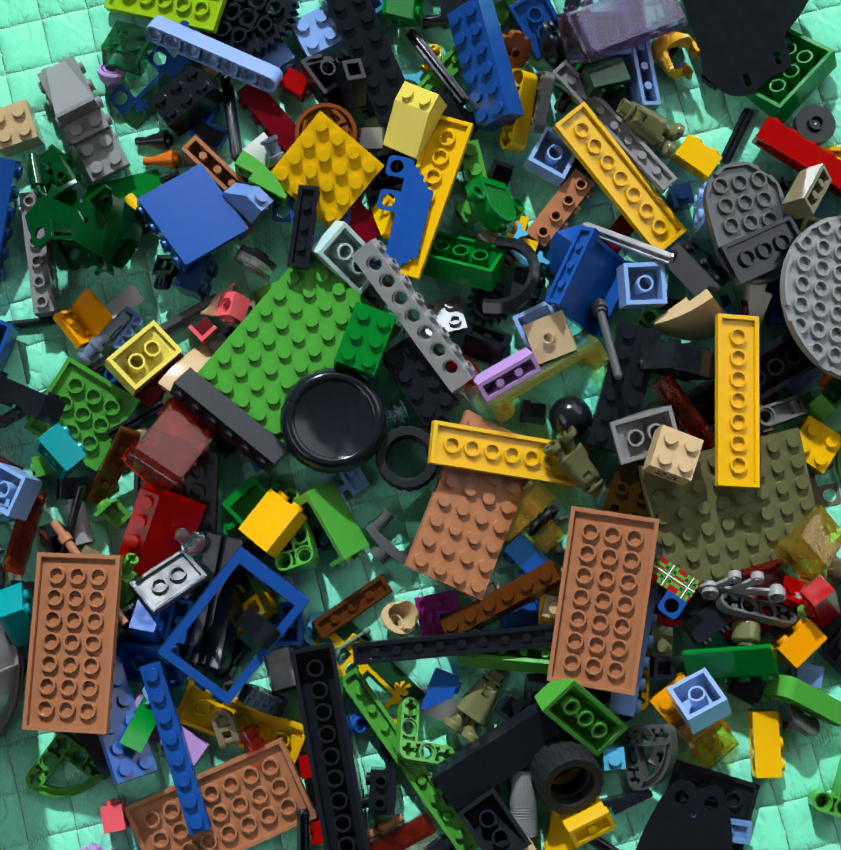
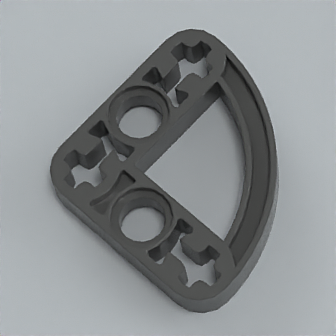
M548 71L536 73L538 84L530 123L531 132L543 134L546 126L555 80V73Z
M668 723L628 726L629 728L620 735V741L624 747L625 771L629 786L633 790H643L661 783L670 774L676 762L678 736L675 727ZM646 729L651 733L652 738L650 741L645 737ZM661 732L668 733V737H667V736H660V737H659V733H661ZM629 734H630V735H632V734H637V737H636V738L629 737ZM664 745L662 762L657 771L649 777L644 746ZM632 752L638 757L637 763L633 762L631 758Z

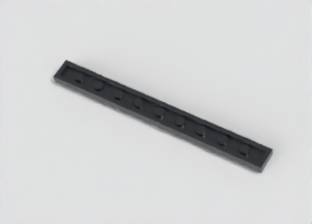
M555 623L353 642L354 665L551 647Z

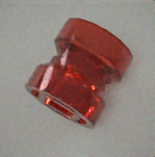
M258 724L250 725L238 732L240 739L246 742L243 746L246 753L256 751L266 745L264 738L258 737L260 736Z

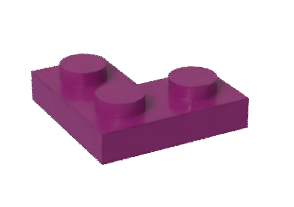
M456 590L414 598L415 605L419 611V624L422 636L443 634L439 615L460 610Z

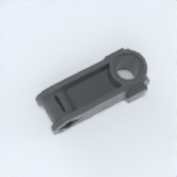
M801 393L765 406L759 405L761 434L773 430V427L809 414V411L805 409L800 399L802 397Z

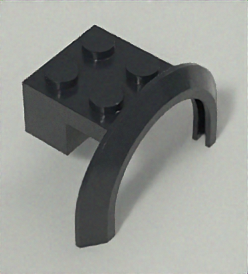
M497 237L494 242L496 249L513 250L522 254L527 259L529 267H515L509 297L503 299H483V314H506L510 312L519 314L542 303L541 289L545 287V276L542 275L538 257L529 244L517 238Z

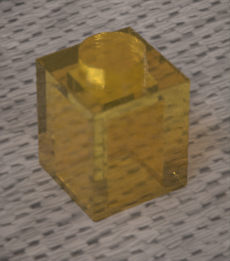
M550 519L532 537L535 541L533 544L539 551L548 553L567 536V533L554 519Z

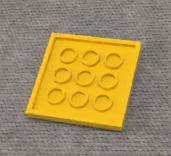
M319 111L271 172L283 189L296 201L299 185L320 187L317 218L329 228L335 220H341L385 165L323 112Z

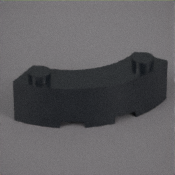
M0 371L1 404L11 408L14 404L16 405L14 409L52 426L58 423L66 403L60 401L61 396L52 392H48L47 395L8 379L9 374Z

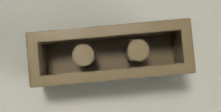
M823 163L800 170L781 204L785 214L791 215L793 220L814 215L832 179Z

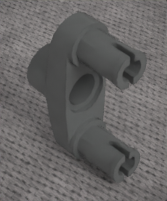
M384 509L373 522L370 521L365 527L377 543L370 553L383 565L390 557L404 565L413 541L404 551H399L382 535V530L394 518L390 512Z

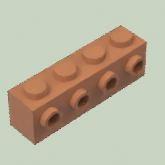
M194 135L181 148L185 156L183 160L191 168L201 163L222 192L226 191L233 184L238 183V181L247 184L197 135Z
M575 168L526 230L528 235L525 238L539 242L537 247L542 251L547 247L550 248L555 232L566 229L570 224L568 222L572 215L576 217L582 209L581 203L584 200L588 201L595 192L593 190L595 183Z

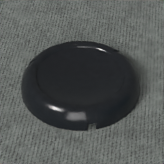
M325 368L302 377L289 390L281 408L280 430L289 452L301 464L317 472L340 474L342 471L349 472L361 467L378 451L386 432V410L378 391L364 377L346 369Z

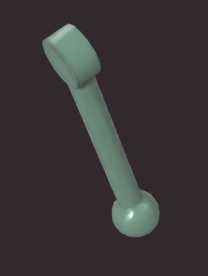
M365 627L361 633L336 647L337 655L340 653V650L362 636H368L371 633L370 628Z

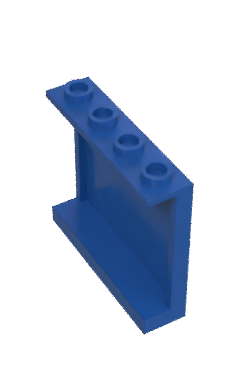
M201 163L137 198L136 211L142 219L145 218L151 233L159 237L164 251H169L175 266L178 269L181 268L184 273H187L190 265L237 238L240 241L245 239L249 231L246 223L232 204L222 195L223 192Z
M579 226L545 298V302L557 311L563 310L565 317L585 333L603 337L598 317L592 314L590 304L598 298L606 300L608 306L606 318L609 324L619 302L616 268L623 263L635 262L624 260L599 239L598 235L600 232L596 228Z

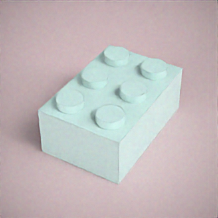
M335 220L313 245L312 255L360 295L370 285V281L351 257L354 252L366 243L346 222Z

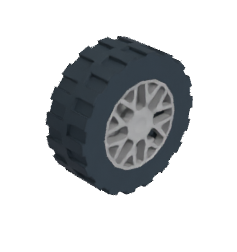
M245 683L238 697V700L243 704L276 717H282L288 703V699L251 683Z

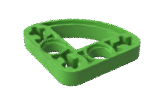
M62 733L51 741L27 773L26 783L31 789L40 794L62 798L85 792L96 785L103 777L99 772L94 774V768L91 765H88L86 768L84 767L89 762L90 756L82 743L70 734ZM66 738V745L68 746L62 747L59 752L54 751L61 744L59 739ZM77 750L85 753V760L83 762L75 760L74 755ZM47 755L54 756V766L49 767L45 764V757ZM64 758L89 777L83 783L71 787H56L46 784ZM42 769L45 770L39 777L41 782L34 783L32 775L38 774Z

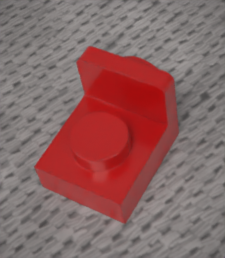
M785 575L781 585L786 591V600L781 605L794 609V607L802 604L800 591L805 587L806 582Z

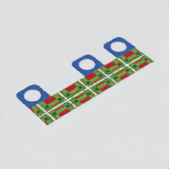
M655 553L651 579L667 589V592L658 604V609L671 619H676L701 582ZM670 598L676 599L679 603L678 610L673 613L666 611L664 607L665 601Z

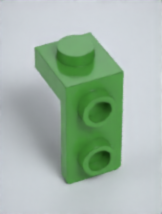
M116 497L103 499L95 507L97 511L93 514L95 517L102 515L116 530L131 517V512Z

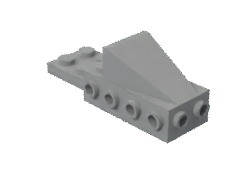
M74 56L66 57L58 64L42 69L37 74L40 80L37 84L41 92L47 94L49 99L46 102L51 111H54L59 127L65 129L67 134L64 137L69 146L73 145L92 182L96 184L131 165L111 127L114 124L108 113L104 114L102 108L105 106L99 96L96 97L93 92L96 90L90 78L86 79L84 75L87 71L81 61L77 62Z

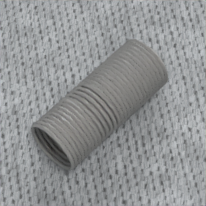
M524 768L510 777V812L526 836L533 838L538 836L537 789L531 779V768Z

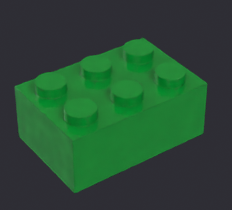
M357 301L335 356L334 365L374 380L397 316Z

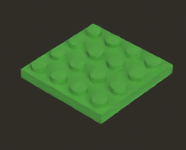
M68 356L45 394L47 395L48 392L61 396L60 401L66 403L58 423L61 426L65 425L72 433L71 438L76 443L80 442L85 447L87 456L83 464L97 472L113 442L107 431L132 417L141 400L135 396L133 397L129 392ZM30 417L24 426L25 429L38 437L53 427L33 417Z

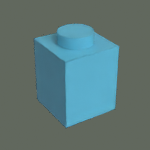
M621 744L610 745L600 754L601 768L604 771L626 769L624 747Z

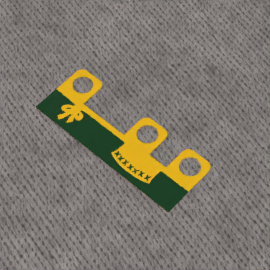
M350 621L327 638H330L332 642L335 641L336 647H339L362 631ZM320 635L313 642V645H318L320 643V640L322 639ZM364 635V636H362L361 638H359L358 640H356L355 642H363V641H371V640H370L367 636ZM352 643L345 647L352 655L340 666L342 676L346 674V666L354 663ZM393 662L357 665L362 675L368 670L393 695L384 705L386 710L390 705H398L401 700L407 697H414L419 702L425 695ZM409 703L405 705V707H407L409 711L412 709V707L409 706ZM392 718L397 724V718Z

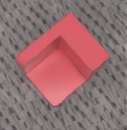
M206 316L194 327L192 325L188 327L206 346L220 332Z

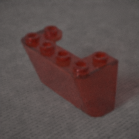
M173 397L169 398L157 412L159 415L158 419L145 435L133 442L120 457L129 468L157 493L164 490L169 491L174 485L176 487L181 485L186 478L184 476L186 472L191 471L197 465L196 459L205 454L209 449L208 444L210 441H214L220 435Z

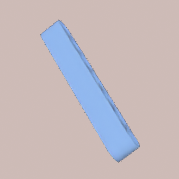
M156 16L145 29V36L149 41L264 92H274L283 79V73L280 68L163 16Z

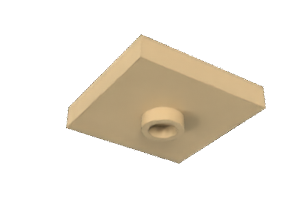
M563 310L523 325L528 342L539 365L578 350Z

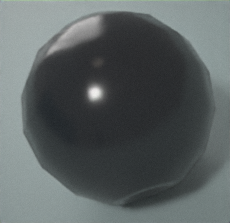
M565 396L558 399L551 407L549 422L551 428L557 434L563 431L567 432L568 428L573 426L577 430L575 438H578L589 429L592 422V413L590 407L583 399L576 396Z

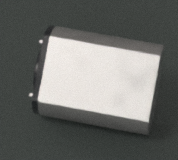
M293 645L272 650L264 659L272 693L278 692L280 695L281 691L282 693L288 692L296 687L290 650L294 649Z

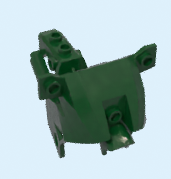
M53 144L40 156L36 153H29L27 166L30 186L39 198L25 215L34 247L42 249L50 241L56 240L70 269L76 271L83 265L85 269L97 266L94 273L96 276L102 272H107L114 276L113 266L122 270L134 254L141 236L150 232L148 222L145 218L142 219L137 211L126 202L113 196L111 188L106 184L90 194L88 200L81 203L80 200L88 189L81 180L84 178L83 174L72 165L75 161L69 153H63ZM42 228H45V235L42 238L38 239V231ZM77 248L79 256L77 259L71 260L69 256L70 251Z

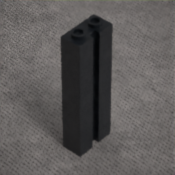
M207 533L201 569L207 574L209 580L197 587L194 604L240 545L252 554L253 541L220 533ZM238 564L189 627L184 660L192 661L191 665L204 667L205 664L209 666V670L221 672L224 668H231L238 626L235 623L241 615L249 572L240 564Z
M536 701L430 769L432 773L430 780L436 790L440 788L443 792L442 798L446 805H452L454 810L458 811L491 788L496 787L529 766L535 754L543 746L551 741L565 738L555 721L541 710Z

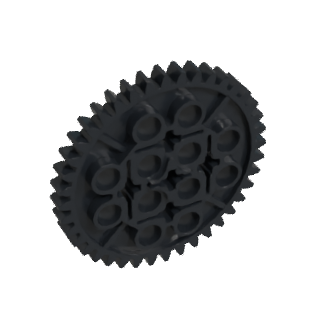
M227 0L217 33L201 31V34L256 57V54H259L263 57V51L266 50L267 53H271L270 47L277 49L276 43L283 44L282 37H289L286 31L293 30L291 24L297 22L294 17L299 15L296 10L300 8L297 3L299 0Z

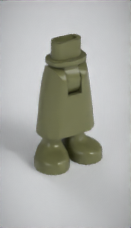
M626 98L621 100L616 110L621 115V119L625 121L627 126L649 147H656L658 155L663 159H667L673 154L676 146L672 141L678 140L685 131V127L681 123L667 126V118L645 106L637 104L635 101L630 102Z
M571 426L567 432H560L556 436L558 440L553 439L547 443L542 452L545 456H555L558 459L555 463L557 467L574 484L583 489L585 494L589 493L593 499H596L606 491V487L602 484L603 479L600 478L599 472L582 443L577 445L574 443L573 439L577 434V430ZM561 444L568 450V454L564 453Z
M490 669L487 675L483 674V677L469 689L456 705L459 711L454 716L445 717L443 723L459 732V734L471 742L478 739L475 732L478 724L484 726L499 695V688L503 687L501 683L506 676L496 669ZM466 716L470 717L466 725L461 729Z

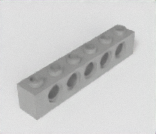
M34 191L19 193L33 313L39 318L52 317L56 312H60L52 241L42 249L34 247L25 215L39 198L35 195ZM42 228L38 231V239L42 238L45 235V228Z

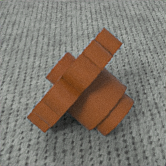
M512 29L507 35L502 34L511 68H522L529 60L528 53L532 50L531 40L520 30L515 31Z

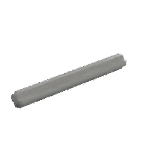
M589 222L582 224L586 227L596 228L600 232L599 239L666 265L673 263L675 257L673 253Z

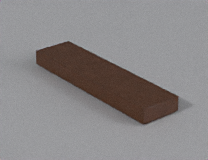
M120 425L91 484L86 499L100 503L107 497L110 499L141 436L140 432Z
M380 574L311 623L322 640H324L392 593L393 590L382 574Z

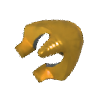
M674 30L661 32L651 43L653 60L671 78L677 79L685 76L687 80L691 79L693 74L692 68L686 62L678 65L674 64L670 58L680 47H683L689 51L695 60L698 59L700 50L695 40L688 34Z

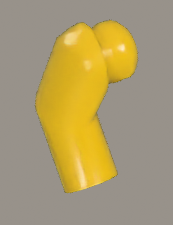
M432 44L430 46L431 50L441 61L442 50L438 44ZM426 62L420 65L424 74L432 70Z

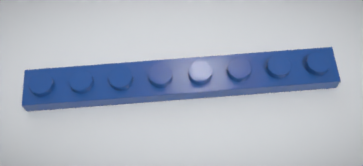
M159 660L143 665L139 669L189 835L212 828L163 662Z

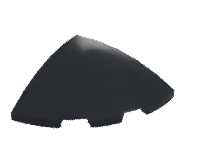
M322 53L299 61L305 79L318 103H333L346 110L335 70L341 61L351 60L349 56L342 54L322 56Z

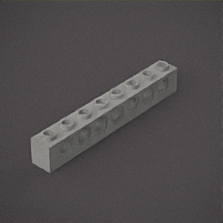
M376 238L370 240L354 252L351 257L392 313L397 316L398 321L451 393L476 375L473 365L463 358L460 347L452 343L446 328L439 325L436 321L435 313L431 309L428 310L421 294L415 292L411 287L410 279L400 272L397 261L392 257L390 258L386 253L385 245ZM375 257L381 261L380 268L374 265ZM387 275H390V276L393 277V279H394V284H393V285H390V284L387 282V280H386ZM400 292L406 295V302L399 299ZM412 309L418 311L419 319H415L412 316ZM424 327H429L432 330V336L424 333ZM437 344L443 345L444 353H440L437 350ZM449 361L457 364V370L449 367Z

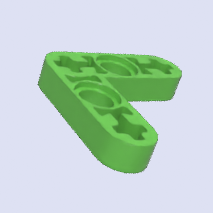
M407 697L398 704L395 754L402 761L435 766L445 760L444 757H436L437 754L445 753L446 756L450 757L455 751L450 746L418 741L420 705L416 698ZM408 703L409 706L412 707V710L410 711L407 707H405V705ZM404 723H409L411 725V734H406L404 732ZM406 746V749H415V752L406 754V751H403L402 748ZM423 747L429 750V759H425L422 756L421 750Z

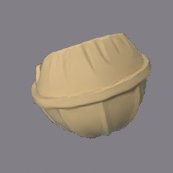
M408 600L391 602L380 613L381 621L385 628L395 635L411 634L419 620L417 607Z

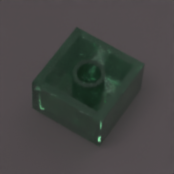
M117 20L101 45L103 65L142 76L149 64L147 57L156 48V44L146 38V28Z

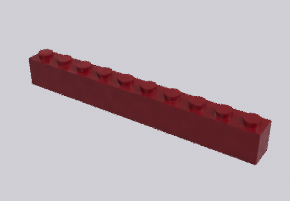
M246 84L236 92L239 98L237 100L238 104L244 111L247 109L252 114L250 118L257 126L260 124L264 130L262 132L267 137L278 136V144L281 150L286 153L296 141L295 123L269 93ZM357 199L351 206V221L348 225L365 243L374 238L381 240L383 237L379 232L374 217L361 201ZM346 212V214L341 218V221L346 218L347 212Z

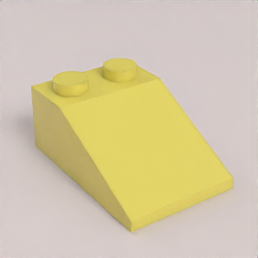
M404 81L393 104L383 145L418 160L447 107L441 96Z
M153 320L106 359L104 367L134 397L183 350Z

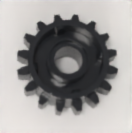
M496 284L492 292L472 288L473 296L468 295V300L471 303L467 304V308H472L469 316H475L474 322L481 321V326L489 323V326L492 327L495 322L500 325L501 318L507 319L508 316L506 314H483V299H503L510 296L509 292H504L505 286L498 287Z

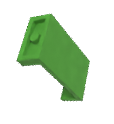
M332 480L305 492L293 500L299 506L309 503L340 558L329 564L330 567L337 564L340 567L352 561L350 557L353 560L364 554L363 549L370 546Z

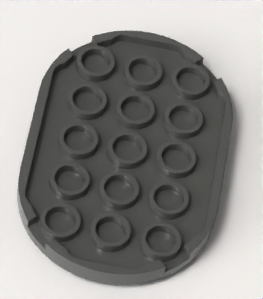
M734 162L721 167L710 177L703 193V208L714 250L720 264L729 274L730 272L718 251L720 246L788 216L782 209L781 204L785 198L776 179L771 174L768 175L759 169L760 166L748 162ZM782 267L753 279L746 284L765 285L772 283L781 277Z

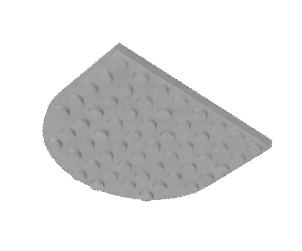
M841 215L822 219L807 227L797 236L785 256L780 277L781 305L792 337L812 363L827 374L840 380Z

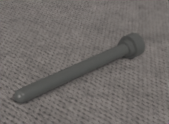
M598 298L591 302V311L593 315L598 317L614 378L620 380L622 378V371L606 318L608 311L607 302L605 299Z

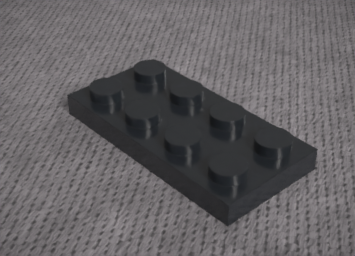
M789 215L720 246L718 251L738 287L782 267L785 256L793 241L800 234V231L792 216Z
M410 336L383 353L381 361L425 427L431 424V421L437 420L460 405L455 394L451 393Z

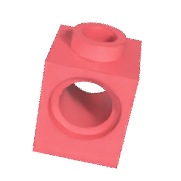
M236 291L224 292L221 294L216 316L221 318L223 323L227 325L241 323L246 317L250 299Z
M119 798L106 800L105 805L100 807L104 834L126 830L130 826L123 810L127 806L126 800L119 801Z

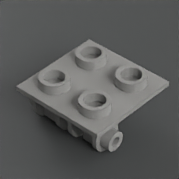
M459 296L424 303L428 310L431 309L435 313L436 321L441 327L446 328L449 335H451V332L463 333V330H467ZM424 327L425 334L432 336V330L429 327Z

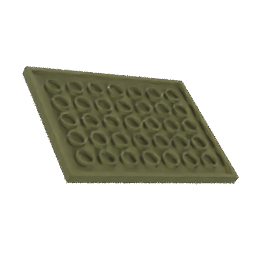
M799 428L760 436V488L715 486V448L700 451L692 481L683 486L642 470L643 466L638 467L648 517L660 519L656 553L701 582L700 585L705 581L718 582L725 579L731 570H739L741 575L826 553Z

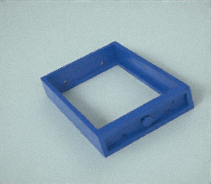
M240 545L159 648V658L167 665L172 663L178 668L177 672L183 677H191L195 680L194 684L202 691L207 689L213 694L212 698L218 703L223 704L224 702L229 705L310 601L309 597ZM238 564H240L294 606L277 627L282 632L269 650L261 648L226 692L171 650Z

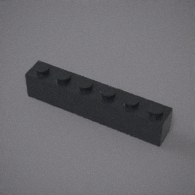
M191 367L173 383L170 391L173 398L185 405L193 415L202 419L209 428L218 432L225 441L234 445L242 455L251 459L258 468L269 474L286 455L288 447Z

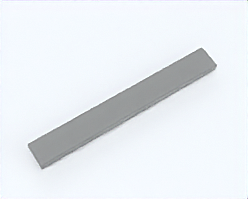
M564 60L552 71L555 73V81L578 105L585 101L640 172L661 194L678 180L602 97H587L579 78L580 74L567 60Z

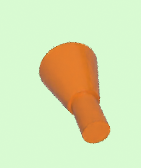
M176 149L161 153L155 157H143L144 166L157 165L177 170L182 162L181 155Z

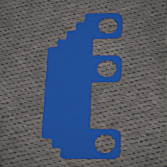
M392 155L388 159L385 172L388 176L404 178L401 192L382 189L379 193L377 207L381 210L395 212L388 244L385 247L387 249L386 253L390 258L392 257L397 261L398 269L400 270L401 264H407L409 258H417L433 191L428 190V183L423 182L424 176L418 173L420 168L414 166L415 159ZM395 160H400L403 163V169L398 173H394L390 169L391 163ZM385 194H392L395 197V202L391 206H384L382 204V197ZM380 259L374 261L375 266L381 267Z

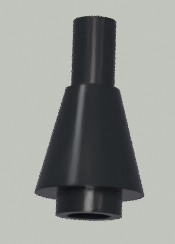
M168 130L147 137H135L134 140L135 145H148L163 150H169L173 146V136Z

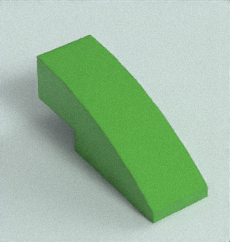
M243 150L234 163L236 173L247 178L249 185L259 186L275 203L286 208L288 205L287 195L279 181L264 164Z

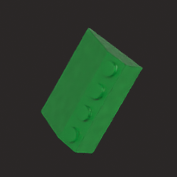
M790 28L785 35V42L791 57L790 67L786 71L769 78L756 92L746 95L764 113L772 118L779 119L782 123L793 114L837 67L835 50ZM775 51L773 53L775 62L780 65L782 63L780 54ZM744 73L742 76L745 85L751 86L749 75Z

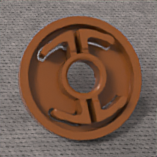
M319 103L309 107L301 114L296 123L295 140L318 112L321 111L348 135L350 132V136L357 141V129L354 119L347 110L333 103Z

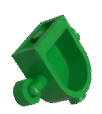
M478 175L464 187L467 199L476 218L489 231L496 233L505 232L508 229L507 225L516 218V215L525 210V206L519 198L514 197L511 199L506 183Z
M254 475L248 478L221 503L235 518L223 524V533L233 537L237 536L240 532L238 529L270 488L276 493L279 490L282 492L286 490L287 484L285 480L275 477L270 481L269 488L266 489Z

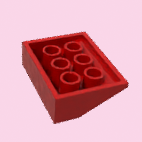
M145 484L139 490L118 555H122L124 560L127 553H134L135 556L132 561L138 556L139 562L135 565L133 571L139 575L144 574L183 548L190 555L207 505L153 484ZM180 529V531H182V534L179 540L177 541L175 540L174 536L177 533V530Z

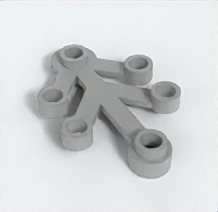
M731 570L728 572L727 578L718 582L705 581L699 586L701 596L707 600L716 599L723 592H732L758 599L757 595H767L768 600L773 603H780L786 600V591L781 584H772L769 588L751 587L764 583V573L761 571L752 572L750 579L742 581L741 572L739 570Z

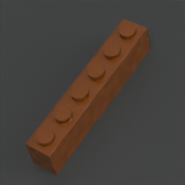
M552 560L487 594L482 600H476L441 619L440 623L445 634L478 631L560 587L562 571L558 563Z

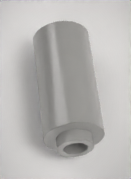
M73 499L68 500L67 505L63 506L67 521ZM84 501L81 503L72 541L76 547L95 542Z

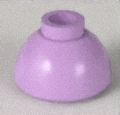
M107 62L97 67L99 79L105 84V88L114 90L117 85L123 82L126 76V69L120 64Z

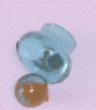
M185 528L176 530L174 538L180 542L184 553L195 557L203 555L206 546V538L203 533L198 531L188 532Z

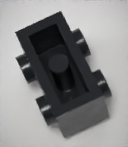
M372 766L371 772H366V785H370L369 794H365L364 807L368 808V814H395L397 768ZM383 777L385 781L380 782L378 778ZM380 799L383 801V803L380 804L377 802V800Z

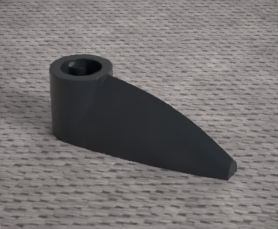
M95 477L56 478V499H74L77 484L86 486L83 497H86Z

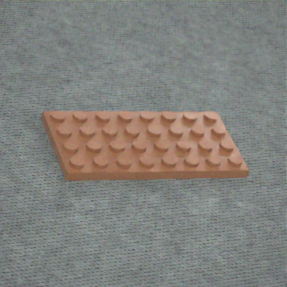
M469 410L464 411L460 421L461 425L516 434ZM443 466L404 567L476 600H482L527 480Z
M571 506L547 681L573 678L582 687L635 696L660 519Z
M37 552L22 730L110 734L123 568L122 555Z
M279 737L196 774L212 828L189 835L175 785L169 786L123 808L141 850H246L297 827V811L299 809L306 808L309 810V821L317 818L316 811L283 737Z

